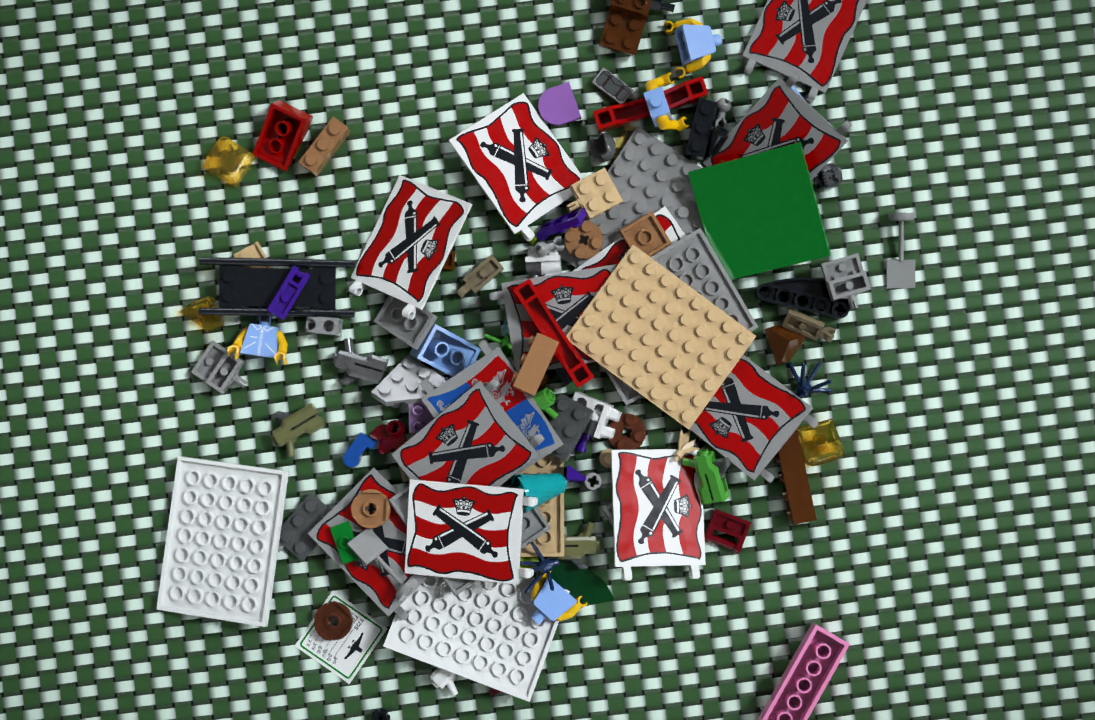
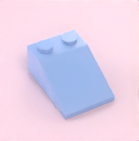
M433 324L419 349L412 348L409 354L453 377L476 361L481 348Z

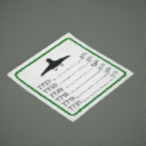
M332 591L324 604L337 601L350 609L354 619L350 632L340 640H325L316 632L313 618L295 644V647L350 684L388 628L335 591ZM330 616V617H329V619H330V623H329V624H330L331 626H332L333 624H335V625L337 626V625H338V622H337V619H338V618H337L336 616H335L334 618Z

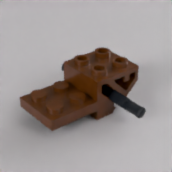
M612 0L599 47L636 57L649 9L659 12L663 9L673 13L675 4L664 2V0Z

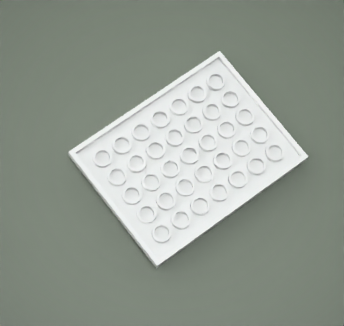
M178 456L157 610L262 627L268 626L289 471Z
M429 576L400 605L408 612L409 617L406 620H401L395 614L383 647L530 702L559 621H552L546 616L539 625L531 618L538 608L532 603L531 590L528 593H525V590L535 579L534 577H519V584L477 581L457 596H454L442 577Z

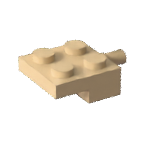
M603 168L570 186L569 189L576 201L566 206L567 209L569 208V212L579 207L580 209L584 208L587 213L585 218L587 221H590L622 203L623 199L608 172Z

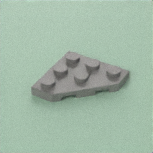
M407 355L371 391V396L385 406H393L394 403L406 402V404L422 403L421 398L427 394L420 385L422 380L427 378L434 389L446 382V380L412 356Z

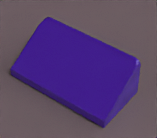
M567 465L565 467L564 477L567 482L583 483L586 481V477L571 466Z

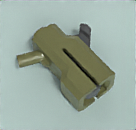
M313 403L291 414L277 411L273 414V417L279 418L280 427L272 431L271 439L276 446L283 447L286 445L287 457L295 456L294 443L297 441V438L305 433L314 434L324 428L326 424L321 415L319 416V412Z
M588 521L584 533H580L578 536H567L564 533V557L547 558L572 560L579 569H587L588 566L584 563L586 554H596V551H600V539H596V536H591L595 524Z

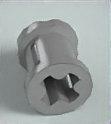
M591 472L585 475L586 481L584 485L588 489L596 490L601 486L602 479L597 473ZM593 476H595V480H597L598 483L593 484V486H590L588 478H592Z

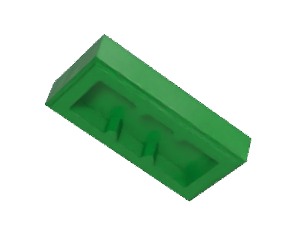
M347 521L331 527L330 529L343 565L360 559L347 545L348 542L355 538L350 522Z

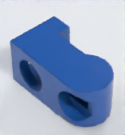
M360 432L344 454V464L348 467L358 466L365 451L368 448L373 450L378 443L365 433Z

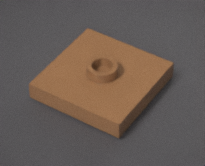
M653 211L619 230L629 248L634 244L650 257L672 244Z

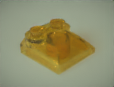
M223 135L217 140L206 157L203 168L237 188L256 156H253V153Z
M833 419L818 422L815 429L809 425L797 428L804 455L803 458L807 466H818L836 461L845 455Z

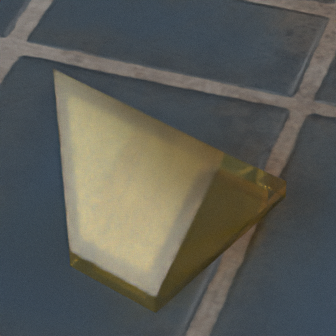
M208 296L192 302L179 311L204 328L206 332L224 326L221 315H199V307L218 308L213 297Z

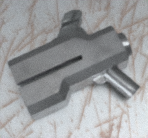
M345 338V351L340 350L339 353L336 352L333 358L335 367L345 370V379L341 380L340 384L348 386L356 380L362 379L379 384L384 379V371H386L389 359L375 355L367 358L359 356L356 351H353L352 338Z

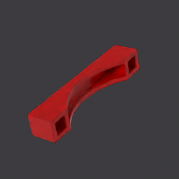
M703 76L685 81L663 91L669 110L695 103L699 98L706 99L708 96ZM644 97L593 111L592 117L599 134L651 117Z
M528 279L512 290L540 334L559 342L554 355L575 387L579 388L594 378L581 356L556 322L531 280Z

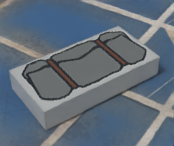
M604 67L592 81L594 86L618 104L625 103L633 92L632 88Z

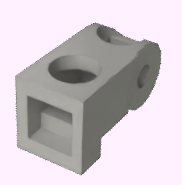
M306 317L305 332L342 337L343 319Z

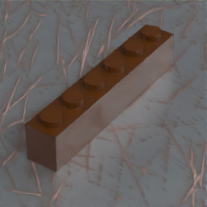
M796 429L774 456V462L776 465H779L780 472H777L779 483H783L784 491H781L783 502H787L788 510H785L786 517L793 525L817 520Z

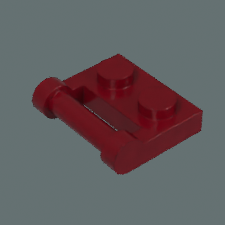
M714 509L704 534L705 542L708 543L710 541L733 550V553L739 555L751 522ZM716 529L738 538L736 543L713 535V530Z

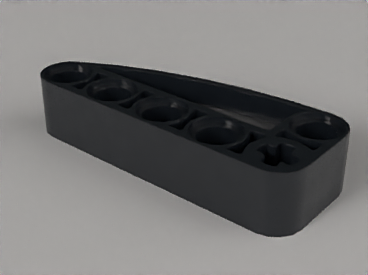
M820 278L775 280L759 285L754 294L755 298L760 302L835 320L846 317L850 309L848 299L831 301L825 279ZM761 288L768 290L769 295L767 298H763L760 295L759 291ZM780 292H784L787 295L786 302L779 300L778 295ZM798 297H803L806 300L804 307L797 304ZM817 301L824 303L823 311L816 309ZM840 306V310H842L843 313L837 315L838 312L835 311V308Z

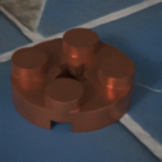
M621 414L618 422L611 421L608 426L616 429L613 439H609V441L619 450H636L645 440V425L634 414ZM624 427L627 429L631 428L632 430L629 438L621 434Z
M332 601L318 608L314 616V627L318 635L323 639L340 640L350 632L354 619L346 605ZM330 616L333 618L336 616L338 618L337 626L335 624H333L332 626L329 624Z

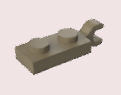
M491 254L463 278L466 284L456 291L461 299L470 290L476 294L502 272L504 268Z
M790 308L781 325L815 341L820 337L827 342H832L836 331L832 327H824V322Z

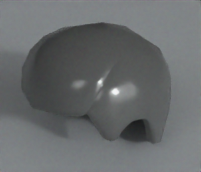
M599 133L598 135L600 136L594 137L591 142V158L594 162H607L614 156L616 144L611 135Z

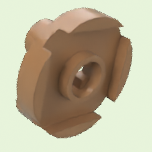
M583 221V224L577 228H568L565 234L567 251L579 259L594 257L598 254L603 244L601 230L590 221ZM581 235L589 237L587 245L578 242Z
M367 489L355 497L351 505V513L356 522L362 527L378 528L387 522L391 513V504L388 497L382 492ZM373 503L376 511L369 515L370 513L366 511V507H370V504Z

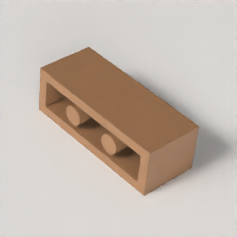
M333 116L299 160V163L317 177L351 133L350 129Z
M538 332L536 337L531 336L527 345L530 347L528 354H523L519 363L522 367L519 372L515 371L511 380L514 383V389L535 397L557 349L558 341Z

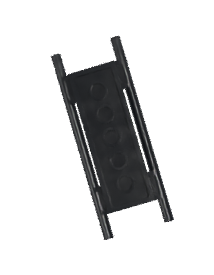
M199 257V265H219V308L199 307V315L274 316L267 312L268 308L242 307H269L291 269L243 268V266L313 267V269H299V271L307 272L311 276L292 307L312 309H291L287 316L355 317V310L335 309L336 267L355 268V260ZM294 277L292 281L299 284L301 280Z

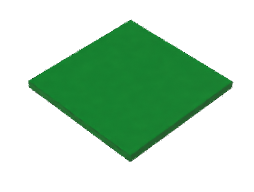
M801 142L688 172L706 238L731 280L831 255Z

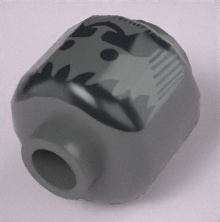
M834 163L826 164L813 178L815 185L818 184L823 190L838 187L840 181L843 180L840 166H836Z

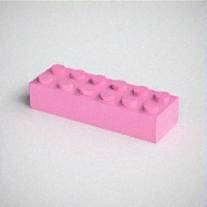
M812 622L757 720H808L850 644Z

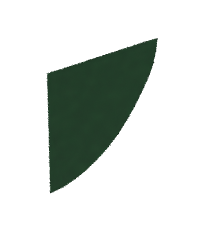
M558 559L559 565L552 567V579L563 589L570 591L569 594L576 599L582 596L580 598L582 605L586 602L587 606L614 600L605 582L591 570L579 569L575 563L563 559Z

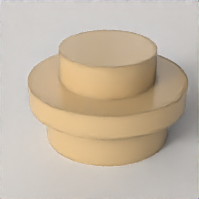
M605 449L600 453L599 460L604 467L611 468V450L613 449Z

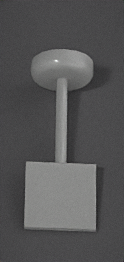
M888 213L889 220L899 221V260H886L887 289L915 288L916 260H904V221L913 220L915 213Z
M370 528L365 529L347 543L365 565L376 559L401 586L395 594L398 601L408 597L419 585V581L415 578H411L404 583L379 555L386 551L388 547Z

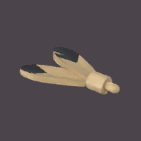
M684 426L681 427L679 432L678 451L674 455L675 462L681 460L684 454L696 451L706 444L701 438L689 442L690 429L688 430Z

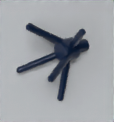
M820 361L806 381H804L805 363H802L800 378L792 363H788L798 384L795 395L799 398L806 397L810 392H832L831 388H820L830 384L831 380L814 386L809 384L822 364Z
M532 541L530 544L541 561H520V565L536 566L531 568L534 570V575L538 572L540 573L527 587L525 593H528L545 573L547 574L550 589L554 591L550 571H552V567L559 565V560L557 558L551 560L548 558L544 559L538 547Z

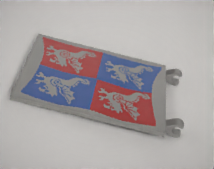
M483 340L479 343V347L485 356L434 389L427 378L422 380L420 385L427 394L421 399L432 416L436 418L479 381L486 386L491 380L497 379L500 382V386L492 391L491 394L528 441L538 434H542L544 437V441L535 447L539 455L516 473L519 474L564 444L534 398L513 388L514 383L511 380L515 370L500 347L492 351L488 342Z

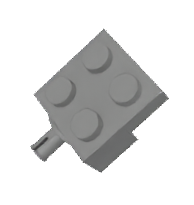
M859 253L820 264L831 301L848 299L850 310L858 308L855 296L871 289L866 271L863 270Z
M213 340L191 371V373L220 393H225L234 382L242 388L245 387L244 384H247L246 380L238 376L245 361L241 358L235 359V354L230 353L228 357L227 349Z

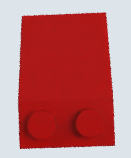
M281 100L271 103L252 155L287 171L308 132L313 116Z

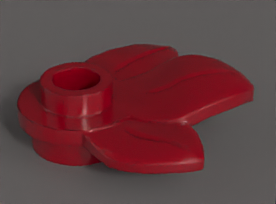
M393 420L387 425L382 424L374 429L370 437L380 441L378 447L380 455L388 454L393 449L397 450L405 443L403 436L405 426L401 421Z

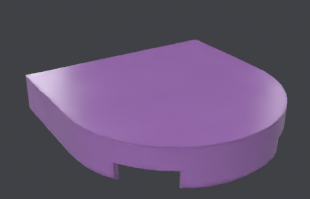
M569 82L549 88L541 95L538 102V110L542 119L547 123L560 126L581 119Z

